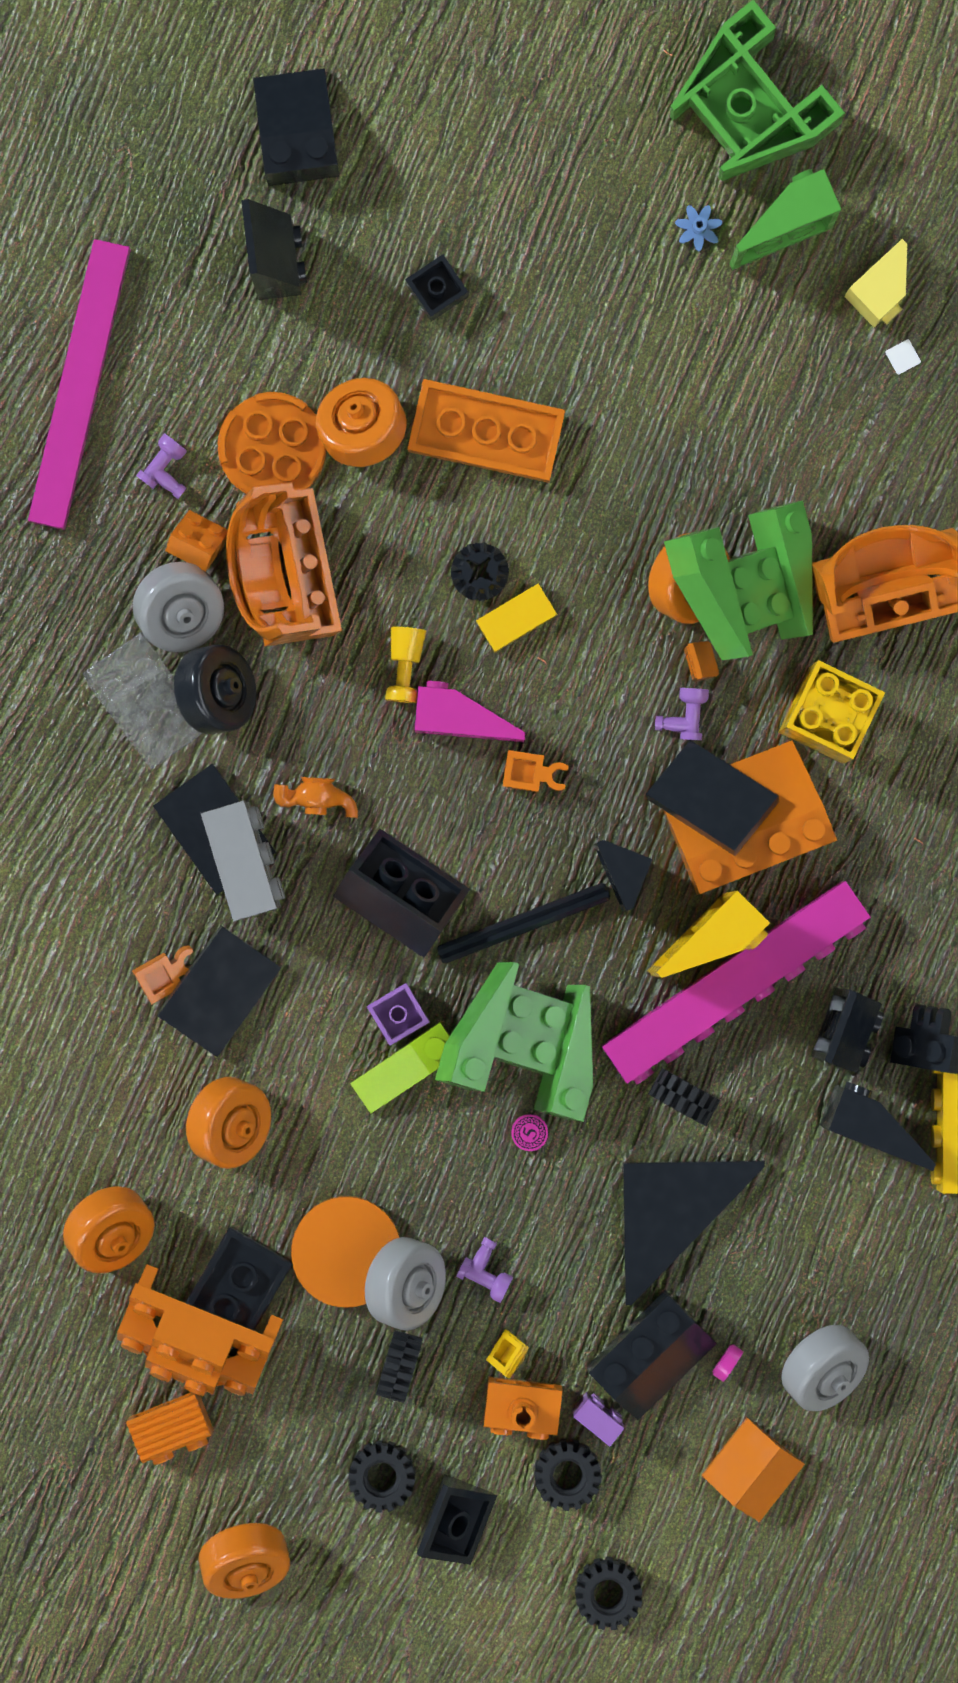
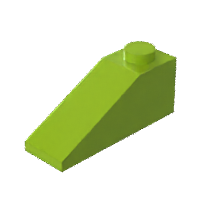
M441 1021L350 1083L370 1114L438 1069L444 1045L450 1037Z

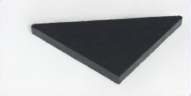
M764 1160L623 1162L626 1305H632L765 1167Z

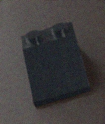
M325 68L253 78L263 164L268 186L340 177Z
M249 199L241 200L249 271L258 300L302 295L300 284L307 283L305 262H298L296 248L303 247L300 225L293 226L291 214Z
M835 988L811 1057L857 1073L859 1066L864 1068L871 1053V1047L867 1046L871 1032H878L884 1017V1013L879 1011L882 1004L858 992Z
M846 1081L844 1088L834 1085L820 1121V1126L934 1171L936 1164L880 1102L870 1098L873 1091Z

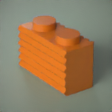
M192 1392L134 1414L126 1421L135 1448L140 1456V1461L145 1463L152 1460L153 1465H158L174 1457L172 1451L186 1446L188 1452L207 1445L209 1443L207 1437L212 1436L214 1432L201 1396Z

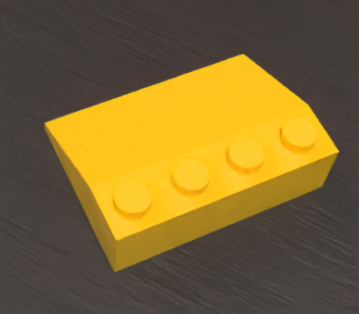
M738 891L723 893L647 971L652 976L663 978L745 949L753 950L767 937L768 933L764 929L770 922Z

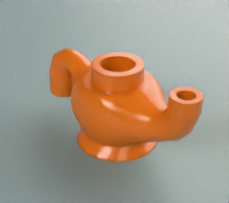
M300 777L303 783L295 790H290L288 785L274 784L273 797L275 803L280 807L305 806V814L327 815V808L342 806L346 812L345 817L358 818L356 802L349 794L332 784L336 779Z

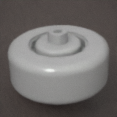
M172 562L157 567L141 581L133 599V614L137 625L151 644L169 652H185L203 645L215 634L223 619L224 600L220 589L207 572L192 563Z
M408 1237L394 1239L381 1248L369 1267L365 1282L366 1305L370 1314L377 1321L406 1331L416 1329L430 1319L439 1306L446 1282L445 1264L439 1251L430 1244Z
M830 1325L820 1328L804 1338L790 1353L782 1370L781 1380L783 1387L797 1404L807 1411L828 1409L845 1399L859 1385L869 1365V1352L857 1336L845 1326Z

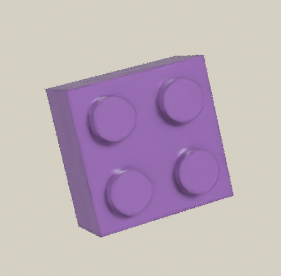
M407 983L367 1006L389 1045L396 1043L430 1022Z
M586 1392L573 1407V1416L610 1447L624 1430L622 1415L612 1407L608 1410L603 1403L604 1401L597 1394L593 1393L590 1395Z

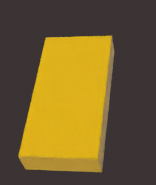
M538 583L476 620V623L495 653L556 617L557 613Z

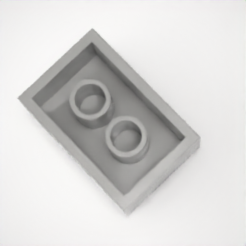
M240 801L201 813L233 921L281 908L280 900L285 899V894L280 878H273L269 865L274 864L275 861L269 842L262 843L258 830L264 828L258 807H251L250 802Z

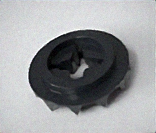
M485 542L468 544L457 552L451 565V579L455 588L461 595L471 600L485 601L494 598L504 589L508 581L509 568L506 558L498 548ZM489 559L486 572L493 581L491 582L488 579L485 580L483 577H479L470 584L473 570L467 562L470 561L472 564L481 565Z

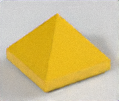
M505 1329L486 1361L510 1379L523 1363L529 1347L509 1330Z

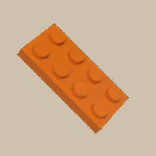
M423 379L407 450L410 453L550 483L565 410Z

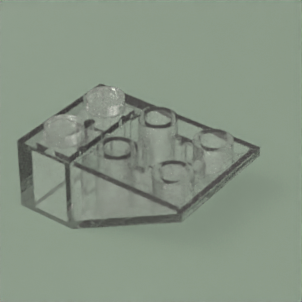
M142 632L83 672L90 689L150 769H153L203 734L192 728L181 715L174 696V675Z

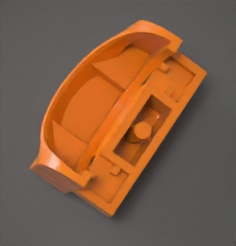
M916 525L882 527L853 538L831 558L812 562L817 597L824 605L829 636L833 643L958 612V532L954 528L939 531ZM928 575H941V576H937V577L930 578Z
M146 1264L138 1284L135 1283L129 1298V1306L117 1331V1340L122 1341L121 1347L136 1354H141L143 1351L147 1356L145 1367L151 1369L150 1375L166 1382H170L171 1378L185 1383L184 1388L194 1394L204 1396L206 1392L214 1394L217 1386L224 1385L226 1390L234 1394L244 1396L247 1392L253 1395L283 1319L271 1315L262 1334L152 1290L151 1287L158 1268ZM155 1315L161 1317L158 1327L155 1326L153 1321ZM231 1348H237L238 1355L228 1358Z

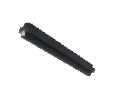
M599 883L441 944L437 947L439 957L442 963L452 962L610 900V894L606 885Z

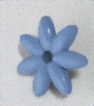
M688 205L686 208L688 219H677L675 221L676 226L686 230L681 235L679 242L686 243L693 239L695 249L699 252L702 250L704 239L711 243L718 242L717 236L711 230L721 226L722 220L709 219L711 213L709 205L705 206L699 215L692 206Z

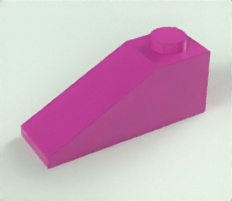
M427 681L426 687L418 686L415 733L524 742L525 732L457 690L448 689L449 683Z

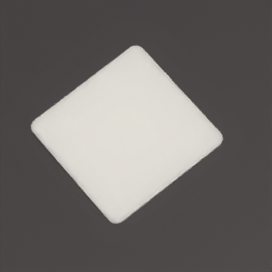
M909 339L885 352L898 375L921 363Z

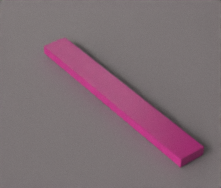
M97 239L93 240L28 517L30 523L61 530L66 529L131 249L128 246Z

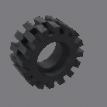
M663 1068L648 1093L704 1126H707L720 1102L714 1096Z
M394 1330L376 1395L405 1403L419 1356L422 1337Z
M560 1439L559 1443L555 1444L552 1442L548 1444L546 1450L543 1449L541 1451L540 1457L535 1463L534 1475L536 1487L545 1502H550V1506L556 1509L557 1506L562 1507L563 1511H569V1508L573 1507L576 1510L581 1509V1505L584 1503L588 1505L592 1501L593 1495H597L602 1478L598 1459L595 1453H592L590 1447L586 1444H580L575 1439L572 1442ZM572 1461L580 1466L582 1478L575 1487L563 1488L555 1482L553 1473L559 1463Z
M382 1440L376 1441V1444L371 1445L369 1443L365 1445L363 1450H359L356 1453L349 1470V1488L354 1493V1499L358 1503L362 1502L364 1504L363 1507L367 1510L374 1508L376 1509L375 1512L382 1513V1510L388 1509V1512L395 1510V1507L398 1505L401 1507L406 1499L411 1496L416 1472L411 1456L405 1453L406 1450L402 1446L399 1448L395 1446L394 1442L382 1443ZM387 1463L394 1468L397 1479L392 1487L386 1490H378L369 1483L368 1471L373 1465Z
M606 1557V1560L603 1561L597 1558L594 1559V1564L585 1565L583 1567L584 1571L582 1574L579 1573L577 1585H575L576 1602L582 1617L585 1616L590 1625L597 1624L598 1629L605 1630V1627H611V1630H618L617 1626L620 1624L623 1627L627 1626L631 1617L633 1619L636 1618L638 1607L641 1608L642 1588L634 1569L630 1565H625V1561L621 1559L614 1561L613 1557ZM604 1580L616 1581L623 1589V1596L620 1602L612 1607L600 1605L594 1597L596 1586Z

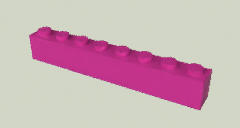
M839 882L769 930L767 937L755 949H745L735 953L600 1046L624 1081L629 1083L633 1080L637 1085L654 1073L651 1068L663 1059L668 1064L685 1052L682 1046L694 1038L696 1043H699L714 1033L715 1030L712 1025L723 1018L728 1023L745 1011L742 1005L753 997L759 1002L773 993L775 988L772 984L783 977L790 981L806 970L803 963L814 956L819 961L836 949L833 943L845 935L850 940L866 929L863 922L871 917L847 882Z

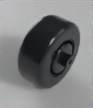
M216 644L194 649L182 658L174 676V696L177 707L185 721L198 732L209 735L231 732L244 726L253 714L257 698L255 678L246 659L232 647Z

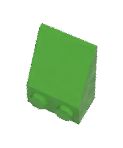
M812 169L805 170L792 178L793 182L785 188L736 245L730 261L732 270L832 229L841 211V207L824 169L813 173Z

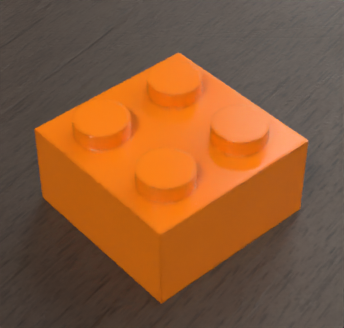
M189 510L170 534L165 551L187 563L198 566L206 572L223 549L228 529Z

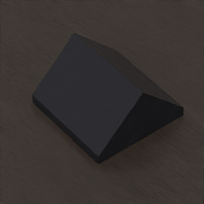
M606 840L594 844V848L622 912L633 909L652 859Z
M444 1474L419 1537L416 1554L422 1558L471 1565L497 1495Z

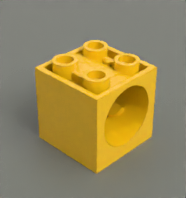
M818 660L809 667L778 733L842 764L854 759L885 692Z

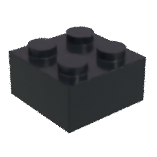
M443 254L405 279L406 286L431 322L468 298V290Z

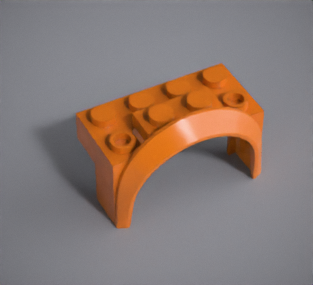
M292 482L253 487L236 503V509L230 519L226 541V559L230 586L241 615L249 626L263 637L265 647L336 635L342 631L313 488L294 490ZM265 532L273 534L271 536L247 539L251 534ZM279 542L282 547L283 557L285 561L291 591V599L289 597L282 573L279 554ZM286 609V610H284V611L264 613V612H267V611Z

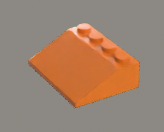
M793 740L730 764L779 796V803L736 856L664 811L696 895L837 841L824 805Z

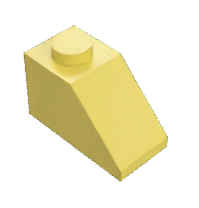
M901 239L859 278L844 296L873 328L882 320L889 324L903 310L899 304L906 296L907 243Z

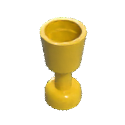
M391 627V659L398 661L396 686H389L387 688L385 700L417 703L418 692L415 688L410 687L412 663L420 662L426 630L410 627Z

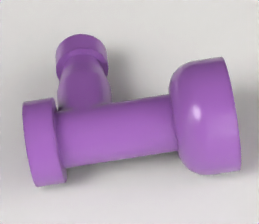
M164 433L158 441V446L161 450L145 471L140 470L136 476L152 489L159 484L179 499L187 488L183 484H179L164 469L172 458L175 460L181 459L187 450Z
M680 688L679 697L682 702L686 703L685 717L664 718V716H656L655 730L663 731L665 729L681 732L680 739L702 740V733H699L701 704L707 702L709 690Z
M484 1237L481 1242L482 1246L475 1254L473 1260L466 1257L456 1277L462 1280L466 1277L489 1289L490 1297L496 1302L501 1303L513 1276L507 1273L495 1276L484 1270L492 1250L497 1245V1243Z

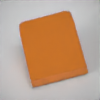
M703 641L687 644L684 653L692 681L696 683L717 677L719 669L711 643Z

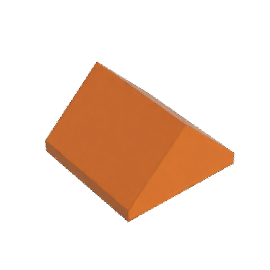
M746 1417L701 1475L735 1508L760 1522L805 1463Z

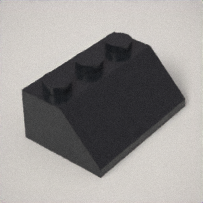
M379 829L348 870L333 897L424 958L470 889Z
M665 1290L587 1365L588 1373L618 1404L639 1420L717 1343Z

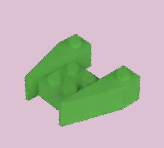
M754 0L750 1L724 22L670 108V118L674 121L691 107L730 155L731 159L719 169L718 178L721 181L815 146L841 125L845 112L823 85L793 108L753 59L755 54L774 40L776 31L774 24Z
M803 500L749 514L757 551L729 560L727 559L719 527L692 532L664 541L673 578L721 660L752 656L748 633L774 624L778 626L781 640L813 634L812 533Z
M498 962L446 1041L435 1080L466 1090L485 1092L493 1059L543 1074L534 1110L565 1120L584 1122L593 1089L590 986L567 985L562 1001L515 986L514 982L519 963Z

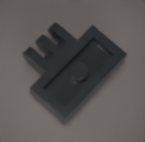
M916 1004L913 1009L911 1027L896 1026L890 1063L958 1074V1037L949 1035L950 1009H938V1007L934 1006L927 1007L926 1005Z

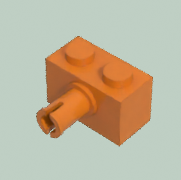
M489 1377L484 1427H489L490 1432L493 1434L506 1436L512 1435L513 1430L527 1432V1437L539 1440H547L549 1435H558L562 1386Z

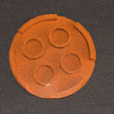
M281 392L255 394V396L240 403L226 416L218 436V456L223 471L230 482L245 495L253 487L291 482L294 490L308 489L319 478L327 457V450L316 429V414L297 397Z
M338 1196L327 1199L314 1206L303 1217L295 1231L291 1246V1258L295 1274L306 1291L325 1304L344 1308L366 1304L365 1282L373 1259L382 1247L388 1242L400 1238V1235L391 1217L379 1206L367 1199L356 1196Z

